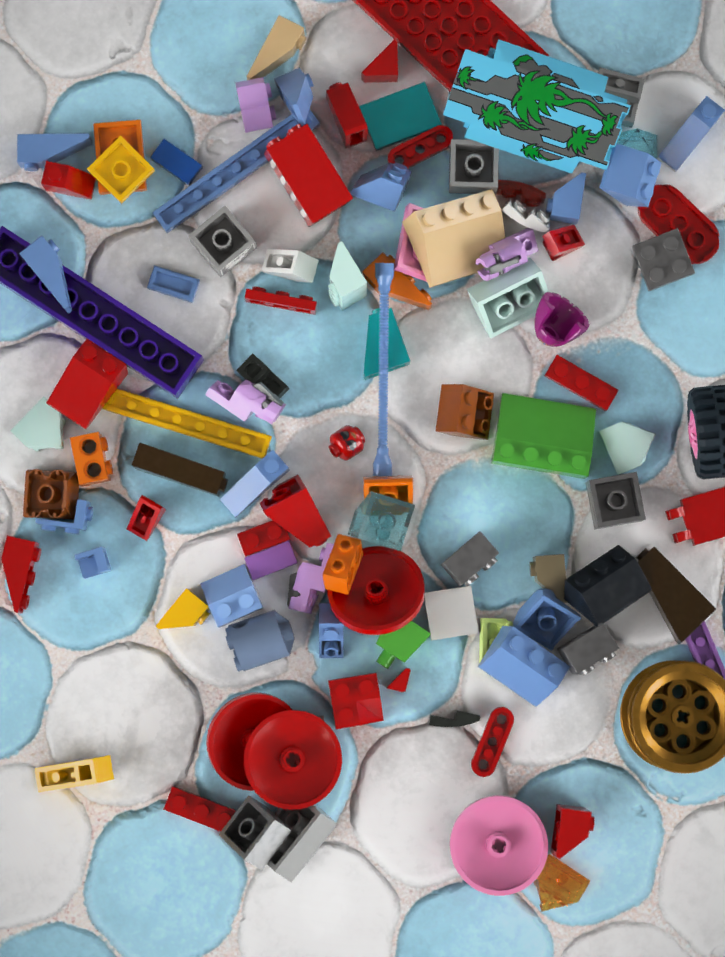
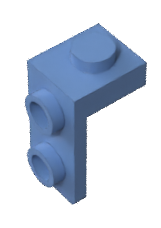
M77 499L74 523L37 518L35 523L41 525L42 530L55 531L56 527L65 528V533L79 534L80 530L86 531L87 522L92 520L93 507H90V502Z

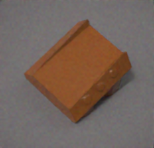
M39 469L26 470L23 516L29 518L74 520L79 496L77 472Z

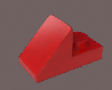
M574 224L549 231L542 236L544 239L542 241L552 261L585 245Z

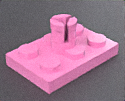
M409 203L405 207L403 221L414 211L424 208ZM402 223L394 270L427 282Z

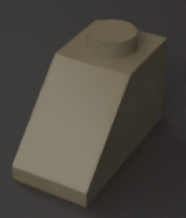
M564 554L533 557V562H529L530 576H534L535 582L542 588L552 590L558 600L568 603L564 600L566 580Z

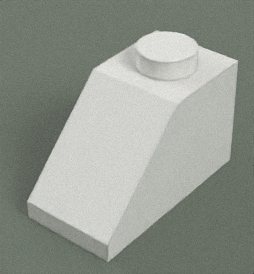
M268 249L262 272L296 282L313 283L319 260L297 250Z

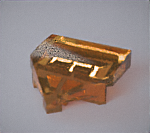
M548 854L543 870L534 881V886L537 887L541 902V912L564 906L567 907L579 902L590 883V880L551 854Z

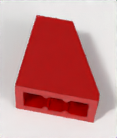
M339 82L331 85L326 90V98L345 149L366 142L368 140V127L349 83L342 84Z

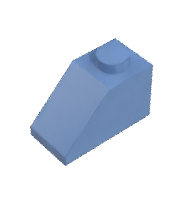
M580 173L556 190L552 199L548 198L546 213H550V221L575 225L578 223L586 173Z

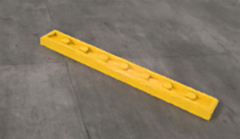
M118 388L102 408L112 413L261 459L267 455L272 439L270 435Z

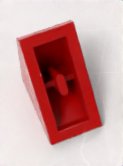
M393 40L361 72V80L364 83L398 82L397 41Z
M141 495L127 530L147 541L166 509Z

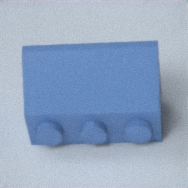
M502 626L478 665L484 672L535 707L558 688L570 668L568 664L513 626Z

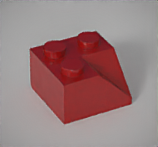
M377 673L328 680L336 729L384 721Z

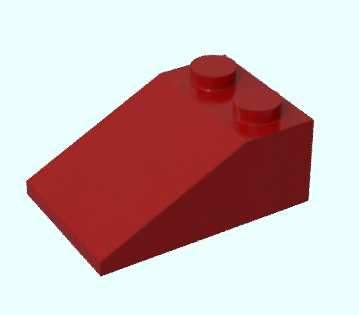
M86 339L72 357L46 403L84 429H87L128 375L127 364L89 339Z

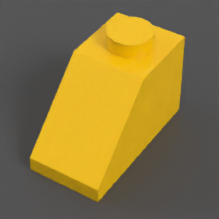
M186 588L157 623L156 627L158 629L196 626L197 623L202 625L210 615L208 612L209 606Z

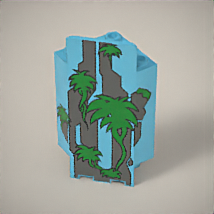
M498 39L495 48L490 47L487 56L465 49L443 115L464 122L463 127L467 128L464 137L572 174L579 161L607 170L612 148L617 144L622 131V121L628 115L631 105L627 104V99L605 92L607 76Z

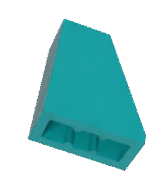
M379 308L372 311L368 320L363 375L365 380L380 375L379 320L381 318L379 316L381 315L379 313L381 312L379 310L381 309ZM389 308L387 372L410 365V358L393 310Z

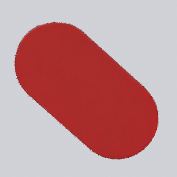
M666 184L655 185L649 206L638 207V215L642 223L656 236L677 228L679 229L691 264L705 263L716 254L720 243L717 227L675 187Z

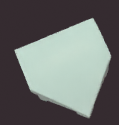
M45 397L10 431L26 447L32 448L35 451L47 448L64 449L62 438L63 426L66 424V420L62 418L60 412L46 403L48 400Z
M625 422L617 423L599 431L618 475L637 468L645 462L650 445L656 435L653 432Z

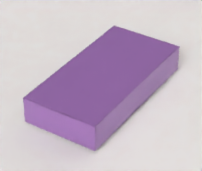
M289 541L244 558L253 581L298 563Z

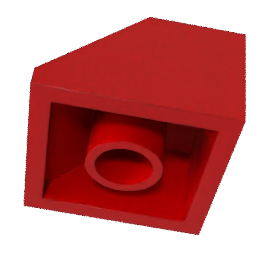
M556 804L550 851L555 858L561 859L589 837V831L594 830L595 817L591 816V811L583 807Z

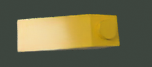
M110 755L35 768L38 792L97 784L114 779Z

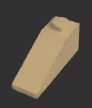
M279 15L246 76L247 80L265 77L293 57L297 49L301 50L306 41L304 27Z

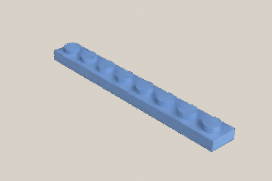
M309 109L304 125L308 124L313 131L320 126V122ZM291 114L152 212L165 232L169 233L268 162L264 155L267 143L278 136L281 139L285 138L288 130L299 124L295 117Z

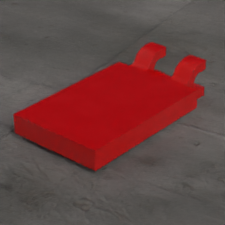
M725 487L681 499L682 507L665 511L668 520L683 517L685 523V531L672 534L674 543L691 539L694 546L725 537Z

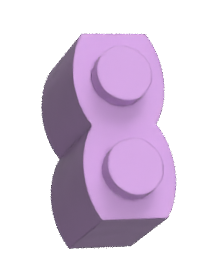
M263 77L236 82L245 133L272 128V120H276L274 105L269 106L268 98L272 97L270 84H265Z

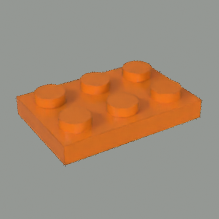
M141 119L93 123L96 159L120 136L144 158ZM146 180L134 192L147 191ZM98 181L99 194H100V195L111 194V193Z

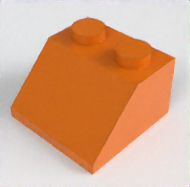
M412 476L363 477L365 515L413 513Z

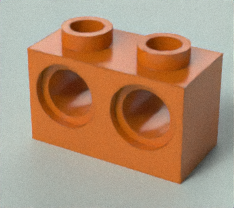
M99 432L70 437L79 485L84 487L111 481L110 475L113 474L111 460H107L105 451H109L106 437H102ZM89 441L96 443V449L92 453L85 452V445ZM95 464L100 465V474L92 477L89 473L90 467Z
M341 534L337 535L322 574L325 589L349 594L363 556L361 539Z

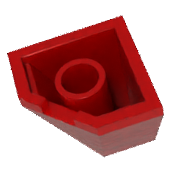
M299 475L277 485L272 490L274 493L270 499L264 498L259 503L266 516L310 548L324 544L331 537Z

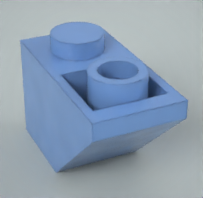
M319 603V658H343V624L335 617L329 603Z

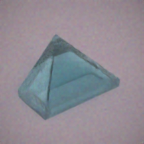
M638 128L620 133L617 144L649 153L654 158H658L657 135Z

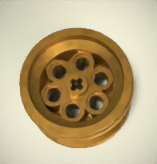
M663 661L642 670L628 685L621 702V727L629 746L647 763L673 773H696L718 763L725 756V679L713 669L691 661ZM675 685H680L683 688V694L680 698H675L672 694V689ZM701 695L705 699V705L702 709H697L694 701ZM657 698L663 702V708L659 712H655L652 709V702ZM678 711L686 712L687 715L684 716L685 722L676 720L679 717ZM704 720L707 724V730L705 733L700 734L696 727L698 722ZM662 723L665 727V732L662 736L657 737L654 734V727ZM684 734L687 737V744L679 748L676 744V739L679 735Z

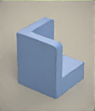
M104 547L74 555L75 560L79 562L82 576L85 579L112 571Z

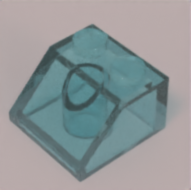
M370 491L355 510L348 534L358 539L401 551L415 505Z

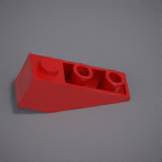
M7 536L1 560L14 612L23 613V609H27L29 605L30 595H27L29 586H32L35 580L36 572H33L35 562H39L41 548H38L39 543Z

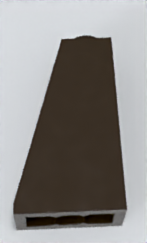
M140 442L132 462V466L138 471L218 497L220 492H225L228 479L225 478L226 473L221 470Z
M655 547L650 551L645 548L636 559L651 586L649 594L674 640L681 644L716 608Z

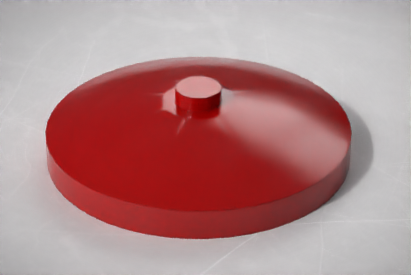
M384 546L362 548L363 556L349 594L327 590L331 610L343 625L358 633L381 635L397 631L411 622L422 607L425 597L422 572L411 557L397 549Z
M260 692L246 693L224 704L212 719L206 741L208 757L216 773L228 784L236 788L254 791L247 780L243 763L247 740L255 727L265 718L277 712L293 709L281 699Z
M299 710L277 712L261 721L250 734L244 749V770L252 789L267 803L289 810L307 808L324 799L337 783L342 767L340 743L331 727L316 715Z

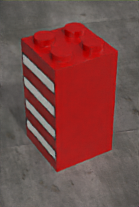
M297 124L288 130L285 138L281 139L278 136L268 142L264 155L308 227L349 203L353 197L309 125L301 126Z

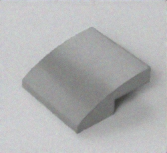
M600 67L598 74L608 77L605 92L627 99V104L631 105L628 115L622 121V125L632 128L645 79Z

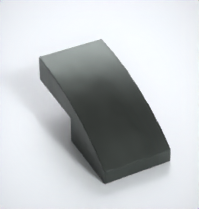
M253 353L236 370L245 380L251 381L254 384L258 382L263 383L279 398L289 390V387Z
M455 710L454 719L430 715L428 725L438 727L465 726L480 721L481 716Z

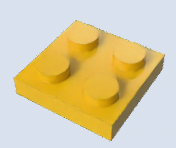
M122 136L87 168L88 172L121 204L155 172V169Z

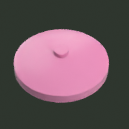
M488 796L471 803L458 816L450 835V853L457 872L472 888L485 894L504 896L522 891L540 875L548 856V837L541 819L528 805L508 796Z

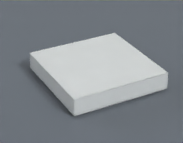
M471 585L425 593L424 600L431 641L479 633Z

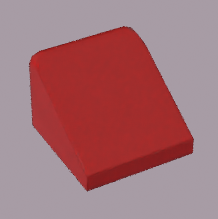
M405 668L386 688L406 692L411 670Z

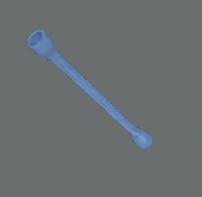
M375 263V277L378 283V291H380L379 299L381 300L379 301L381 303L379 304L381 306L379 307L381 309L379 310L381 312L379 313L381 315L379 318L381 319L379 320V446L373 462V476H392V462L389 456V448L386 446L388 444L387 362L389 352L387 350L389 349L387 347L389 346L387 344L389 343L387 341L389 340L387 338L389 337L387 335L389 332L387 331H389L388 294L394 277V263Z

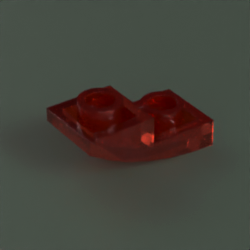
M498 180L496 195H502L503 198H514L516 195H520V202L526 204L527 207H538L540 204H544L546 193L540 189L517 181Z

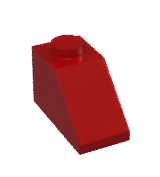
M50 161L45 163L41 181L46 191L92 200L96 179L85 171L70 165Z

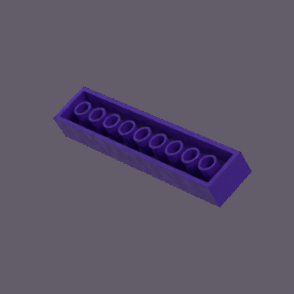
M1 226L0 284L84 339H89L127 364V367L176 399L180 397L203 363L202 355L62 265L72 311L68 314L19 254L31 244L4 226Z

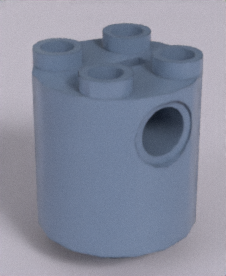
M275 610L231 624L228 628H225L229 649H234V662L238 672L242 670L247 671L290 656L295 639L289 620Z

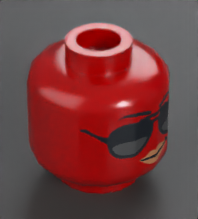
M346 425L330 435L331 445H329V450L335 458L339 457L347 461L363 451L365 437L356 426Z

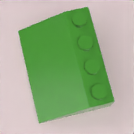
M502 393L491 464L586 479L589 476L596 408Z

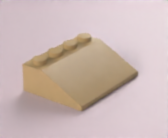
M493 189L414 211L402 222L429 288L478 273V270L484 268L482 264L476 265V259L490 251L489 245L505 238L502 211Z

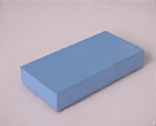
M154 265L147 289L193 303L200 280Z

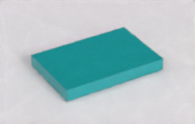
M425 82L359 106L376 151L442 125Z

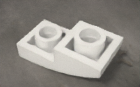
M510 198L502 208V211L509 217L530 229L546 233L551 226L550 218L544 211H538L534 207L527 213L525 206L518 200L514 201Z

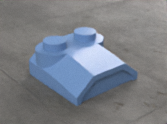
M542 588L535 591L518 610L513 621V627L552 651L554 646L577 621L582 619V616L558 600L552 590Z

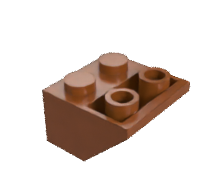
M442 384L436 432L451 436L488 440L494 393L464 384Z

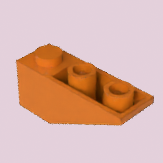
M381 253L362 271L365 280L379 294L380 291H378V283L375 277V263L395 264V259L391 255L387 257L384 253ZM394 270V277L388 294L389 297L426 310L431 309V296L424 289L419 290L414 285L415 280L413 277Z

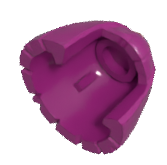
M546 292L542 296L535 314L536 336L544 345L551 347L562 346L575 340L587 331L590 324L587 317L583 316L584 313L577 306H574L565 297L561 298V295L553 292Z

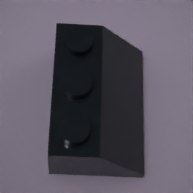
M617 545L565 580L564 600L595 626L599 627L651 592V586L636 558L620 545Z

